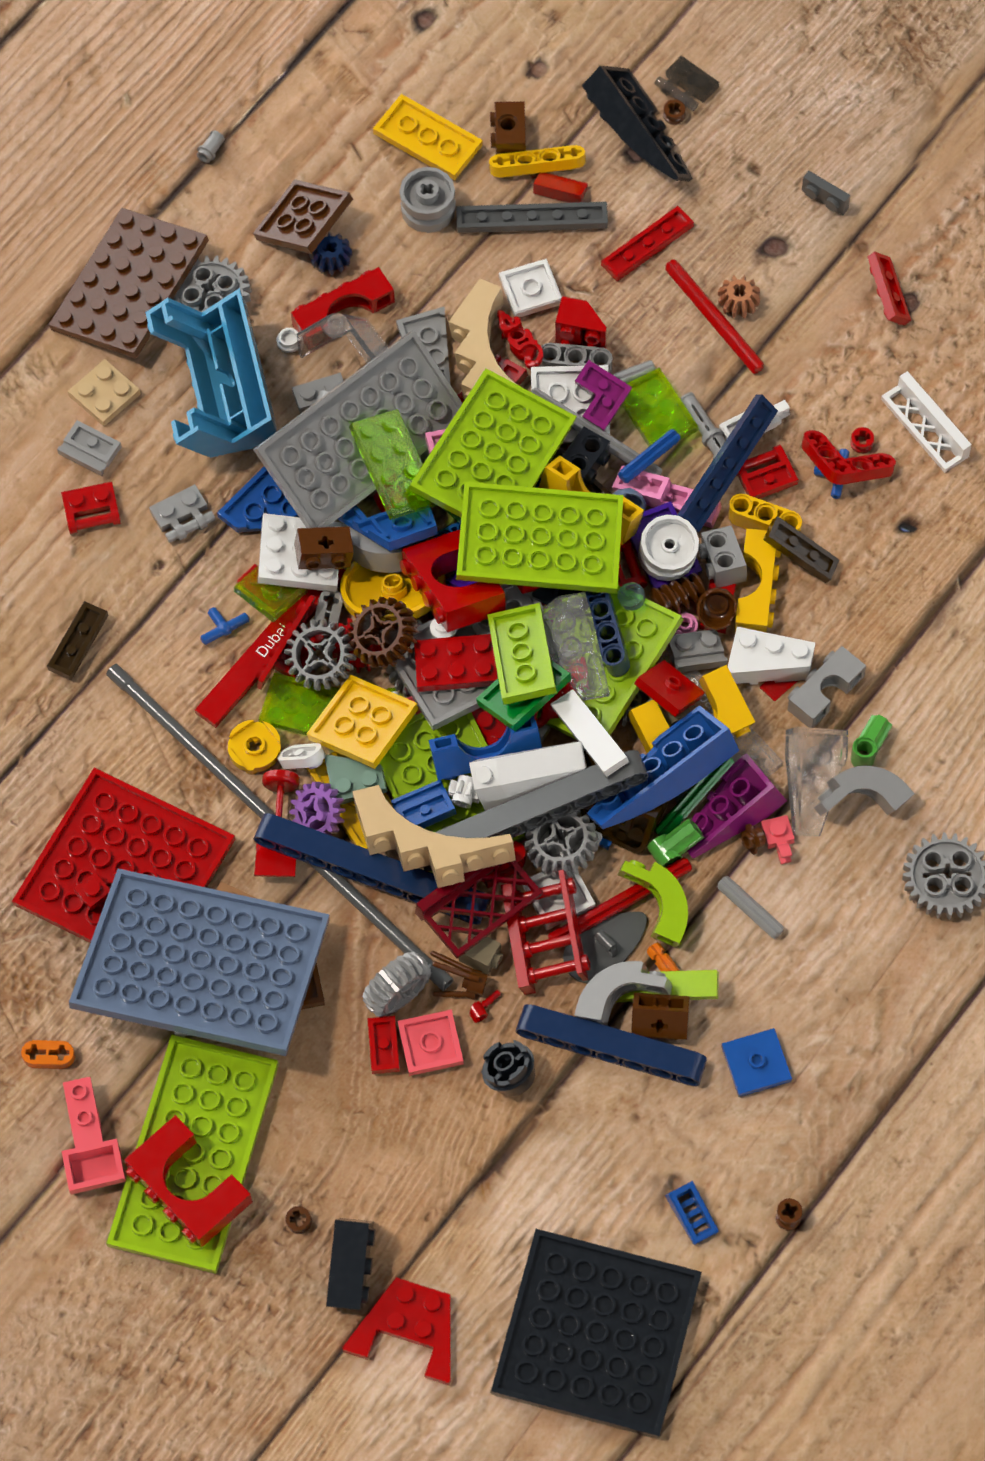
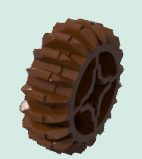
M379 597L378 602L370 599L369 607L361 605V614L354 613L357 618L356 622L349 623L354 630L347 633L353 639L349 645L354 649V655L360 658L362 663L368 664L373 668L381 667L382 669H387L388 665L397 667V659L406 661L404 654L406 652L413 653L410 645L418 643L413 638V635L419 633L418 629L414 627L418 621L413 617V611L402 601L397 602L392 597L388 599ZM394 614L397 620L388 621L384 616ZM373 644L382 647V651L373 652L370 646Z

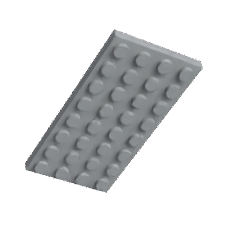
M413 330L253 450L306 528L328 527L428 450L425 433L446 429L463 403Z

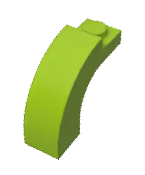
M625 860L621 865L618 875L645 887L657 900L659 916L651 937L676 948L681 942L688 921L687 900L680 883L669 870L656 862L652 864L648 871L645 869L646 866L638 861L630 860L628 862Z

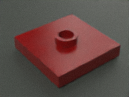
M666 660L661 661L640 675L634 683L674 717L701 700L705 694L701 688Z

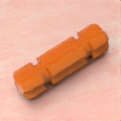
M656 942L648 947L647 954L652 960H656L655 964L660 971H680L668 953L664 954L665 949L660 943Z

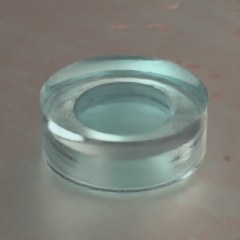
M626 583L618 591V600L626 610L639 609L645 602V592L638 583Z

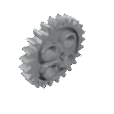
M205 256V260L202 263L197 259L196 265L191 269L173 300L203 312L240 288L246 309H248L246 302L251 301L249 293L252 290L248 276L245 275L243 268L238 269L237 262L230 264L227 257L220 262L218 256H215L214 260L210 261L209 257Z
M943 832L941 840H938L936 835L932 834L930 843L923 838L921 840V847L918 845L913 846L912 851L914 854L908 853L906 857L908 862L903 865V870L906 873H903L902 880L907 882L904 890L912 891L909 900L918 899L916 908L919 909L925 905L927 906L926 914L928 915L932 910H935L938 919L942 912H945L949 920L953 912H956L958 917L962 918L963 909L971 914L973 912V905L981 906V898L985 899V861H981L984 858L985 852H975L977 843L968 846L967 837L960 842L956 833L952 839H948L946 832ZM956 859L963 860L966 863V865L957 866L953 861ZM934 860L939 865L931 867L927 865L926 861ZM935 885L941 891L935 893L930 891L928 887ZM964 885L968 890L961 892L955 886Z

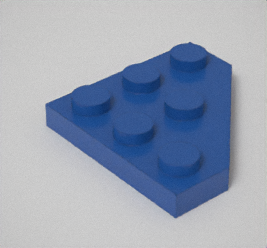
M265 466L217 512L218 518L236 532L261 531L263 513L299 517Z

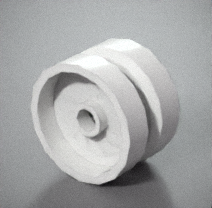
M667 514L659 516L649 522L642 533L638 552L641 566L648 575L663 581H673L686 575L691 570L698 552L699 538L696 529L689 521L676 515Z

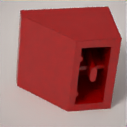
M562 296L555 321V343L606 349L607 327L588 301Z

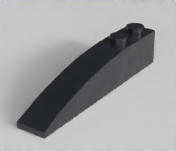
M600 65L582 85L587 93L588 100L595 104L599 110L600 117L611 126L617 135L636 154L654 168L675 181L690 182L693 178L681 155L673 151L675 143L672 138L665 135L664 129L666 126L663 120H657L655 116L657 109L630 69Z

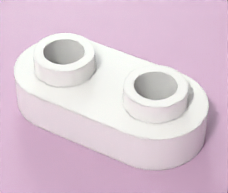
M319 743L292 745L281 751L277 759L283 769H314L323 763L326 754Z

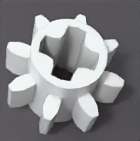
M460 775L458 781L451 780L448 795L452 797L453 804L463 808H471L472 802L479 803L472 777Z

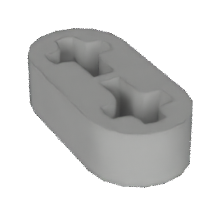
M323 591L321 593L314 614V620L317 622V625L324 617H328L327 626L331 621H335L338 625L343 603L342 595L339 591ZM329 596L333 597V602H335L330 611L326 610L327 601H325ZM322 634L324 636V639H328L331 636L327 634Z

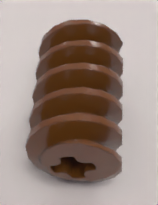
M691 573L689 580L683 576L680 578L679 583L676 580L671 581L670 588L666 584L660 586V591L657 588H652L650 594H648V600L669 610L674 608L679 614L681 613L682 604L687 610L691 609L690 601L693 600L697 605L700 596L705 592V588L700 577L696 573Z

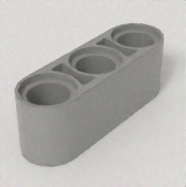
M546 343L541 346L544 357L539 367L585 366L587 361L590 360L596 365L597 363H605V365H608V372L612 373V354L605 348L559 343ZM547 358H554V360H551V361L546 360V359H547ZM578 360L580 362L572 363L571 361Z

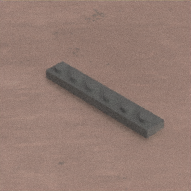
M607 202L456 206L457 233L608 228Z

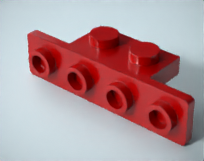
M310 595L307 601L302 599L295 611L298 616L294 622L289 621L282 632V635L285 636L280 644L276 642L269 653L271 660L268 665L262 664L255 676L258 679L256 688L262 690L274 669L295 681L297 674L290 675L288 672L294 665L288 666L285 664V660L292 658V656L286 655L284 651L285 649L293 648V646L287 643L288 639L295 641L297 638L292 632L294 630L300 634L303 632L300 625L314 605L315 597L313 595ZM322 634L316 635L309 640L318 644L323 641L324 636ZM303 646L301 651V663L304 668L306 665L305 661L309 657L308 649Z

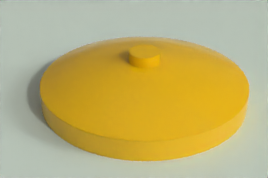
M354 561L342 576L340 584L342 600L346 609L354 617V613L361 614V605L369 607L370 599L378 602L379 597H385L386 599L392 597L397 602L402 601L413 611V617L416 619L432 610L430 607L427 608L420 592L414 590L411 579L402 572H376L366 569ZM445 574L437 579L438 582L446 585ZM394 614L384 616L388 621L397 620Z

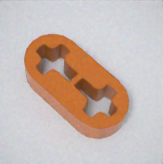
M32 1040L25 1043L21 1050L23 1061L31 1068L65 1069L70 1067L75 1060L74 1049L66 1041ZM33 1049H38L40 1054L46 1055H37L36 1059L32 1060L28 1054H31ZM62 1049H65L68 1054L64 1056L63 1060H59L57 1055H51L60 1054Z

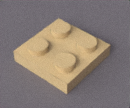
M104 359L69 389L68 395L105 427L140 396L141 392L136 385Z

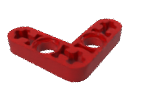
M809 430L803 436L802 449L826 479L833 484L844 485L890 477L894 472L896 460L889 454L877 453L844 459L823 433Z

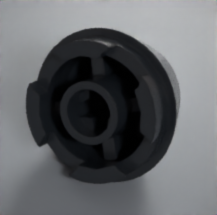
M513 1040L514 1043L506 1044L497 1042L483 1056L485 1062L481 1072L485 1084L489 1088L508 1096H517L524 1093L531 1087L535 1079L533 1054L527 1046L516 1040Z

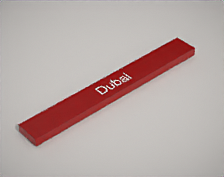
M338 569L337 588L341 584L342 576L346 571L345 569ZM300 588L197 706L195 714L217 728L257 682L258 679L255 676L262 664L268 665L271 660L269 653L276 642L280 644L285 636L282 635V632L289 621H295L298 616L295 611L302 599L307 601L310 595L315 597L314 605L303 621L306 625L314 616L318 599L323 591Z

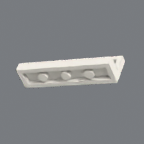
M908 371L899 376L898 386L881 396L883 403L944 473L969 457L972 444ZM901 393L907 400L906 406L895 405L891 398ZM908 413L919 414L923 418L922 424L911 423L908 420ZM924 431L935 432L939 437L938 443L927 441L923 437ZM940 449L951 451L956 457L946 463L939 455Z

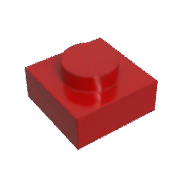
M94 872L75 886L74 891L92 911L106 901L110 888Z

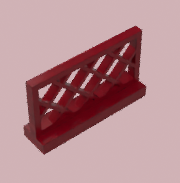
M516 860L507 862L514 870L513 878L497 876L498 868L503 864L464 873V882L436 888L416 903L415 914L421 921L424 920L457 959L542 896L543 892ZM481 880L492 881V894L476 892L477 883ZM496 882L512 884L511 896L496 895ZM516 884L528 886L533 893L527 898L515 897ZM460 896L472 897L471 910L455 908V900ZM475 898L491 900L490 912L475 911ZM494 901L511 902L510 911L506 914L493 913ZM439 912L451 913L450 925H438L432 917ZM454 914L469 915V928L453 927ZM473 916L489 918V926L484 930L472 929ZM452 932L468 934L467 943L458 949L451 941Z

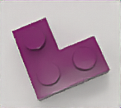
M590 360L587 361L574 382L595 396L582 417L605 431L632 390L631 386Z

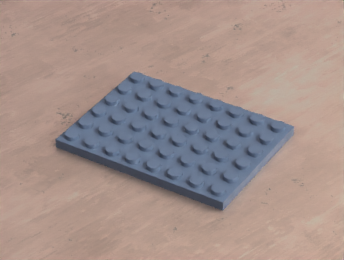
M117 869L70 997L69 1008L286 1056L329 924L330 914Z

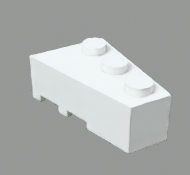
M737 627L728 669L736 684L750 683V685H754L763 681H775L776 683L805 680L811 670L815 642Z

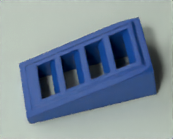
M693 1181L665 1195L693 1245L719 1232ZM687 1193L690 1195V1199L679 1203L677 1198ZM694 1203L697 1208L685 1214L683 1208ZM700 1213L703 1218L690 1224L688 1219ZM704 1223L707 1224V1229L695 1234L694 1228Z

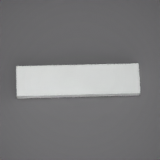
M573 689L551 703L553 710L578 741H582L583 748L606 777L629 763L623 751Z

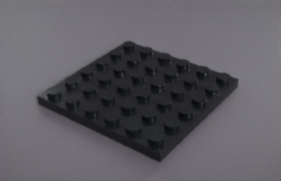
M536 1229L494 1377L491 1394L659 1439L702 1272Z

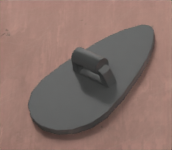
M643 912L617 914L580 934L583 952L588 955L591 970L587 971L589 980L583 981L576 971L569 972L568 974L578 982L588 984L596 974L605 968L625 962L642 938L647 922L646 915ZM572 945L565 947L563 953L564 962L574 960Z

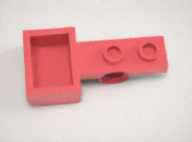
M85 1077L63 1082L75 1148L62 1151L70 1194L126 1182L118 1140L103 1141L102 1127L91 1078Z

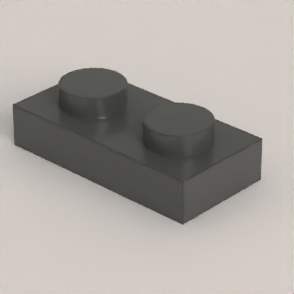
M808 170L803 177L802 191L809 198L823 203L829 210L844 215L849 209L850 195Z

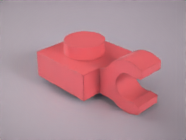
M785 815L761 821V828L766 837L767 848H776L780 864L791 862L790 856H792L789 844L794 843V835L788 816Z

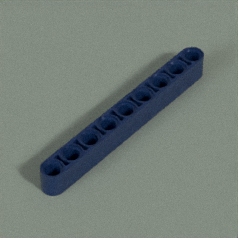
M263 814L253 838L257 844L414 903H418L438 888L434 874L420 868L403 871L401 862L379 853L370 855L366 848L274 814ZM460 896L455 900V908L471 910L472 897ZM475 898L474 910L486 912L490 900ZM454 914V918L469 923V915ZM473 916L472 924H481L483 917Z

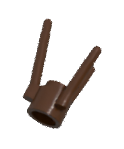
M431 951V956L451 966L436 961L432 965L463 977L462 988L467 989L466 991L433 992L434 997H466L474 1000L476 994L483 995L488 974L472 969L443 954Z

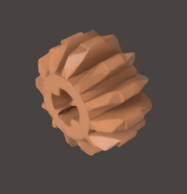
M733 275L731 281L725 279L723 286L718 289V305L723 307L724 314L732 312L733 319L737 314H741L745 319L747 312L754 314L756 307L760 305V289L755 287L754 279L746 281L745 275L741 279H737L735 275Z

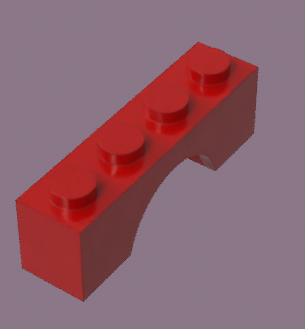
M379 267L372 271H365L360 277L350 282L342 283L337 289L319 295L315 300L306 305L302 304L296 307L291 312L292 326L301 334L302 341L308 348L329 337V323L339 311L349 307H360L374 314L395 303L394 288Z

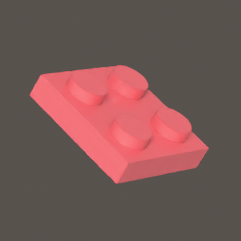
M452 1009L397 1021L409 1076L464 1065Z

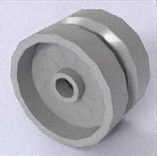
M424 167L415 169L403 179L400 187L401 212L408 226L419 232L426 233L440 231L447 227L453 220L456 211L455 188L448 174L438 168Z

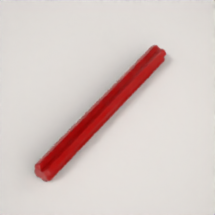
M675 259L667 262L665 265L666 272L748 369L754 374L764 368L763 361L679 262Z
M685 857L665 867L676 879L692 870L689 860ZM635 884L577 917L580 934L652 893L645 887ZM568 923L549 933L548 939L570 934Z

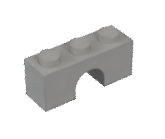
M843 646L836 652L831 651L825 657L824 664L818 670L816 668L813 669L806 677V682L801 687H795L788 696L787 710L811 730L830 710L831 701L822 694L821 690L834 686L848 694L865 675L866 665Z

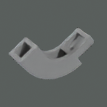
M341 522L342 527H348V525ZM350 527L354 551L352 559L360 566L376 572H402L400 568L402 549L423 542L417 541L401 549L389 551Z
M857 766L847 769L827 781L826 783L830 788L818 797L820 802L814 809L821 816L833 808L846 795L861 793L874 799L883 811L889 815L911 798L914 792L902 779L888 770L874 766Z
M627 961L617 963L600 971L588 982L579 997L574 1016L607 1026L613 1005L624 994L632 991H646L670 995L673 985L664 973L650 971L648 974L649 970L644 962Z

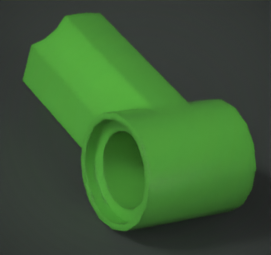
M871 715L859 738L853 743L850 759L854 767L872 766L874 764L878 751L892 729V724L887 718L881 715ZM859 751H866V752H868L869 754H868V755H861V754L858 753V752H859Z
M688 818L670 833L660 835L648 844L647 849L658 864L667 867L681 859L683 853L704 837L700 828L692 819Z

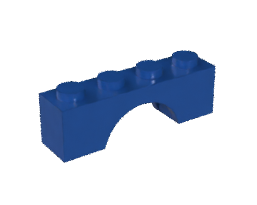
M534 716L516 732L507 726L502 737L486 747L468 746L460 741L455 734L429 740L438 780H452L459 775L471 773L469 763L477 759L542 748Z

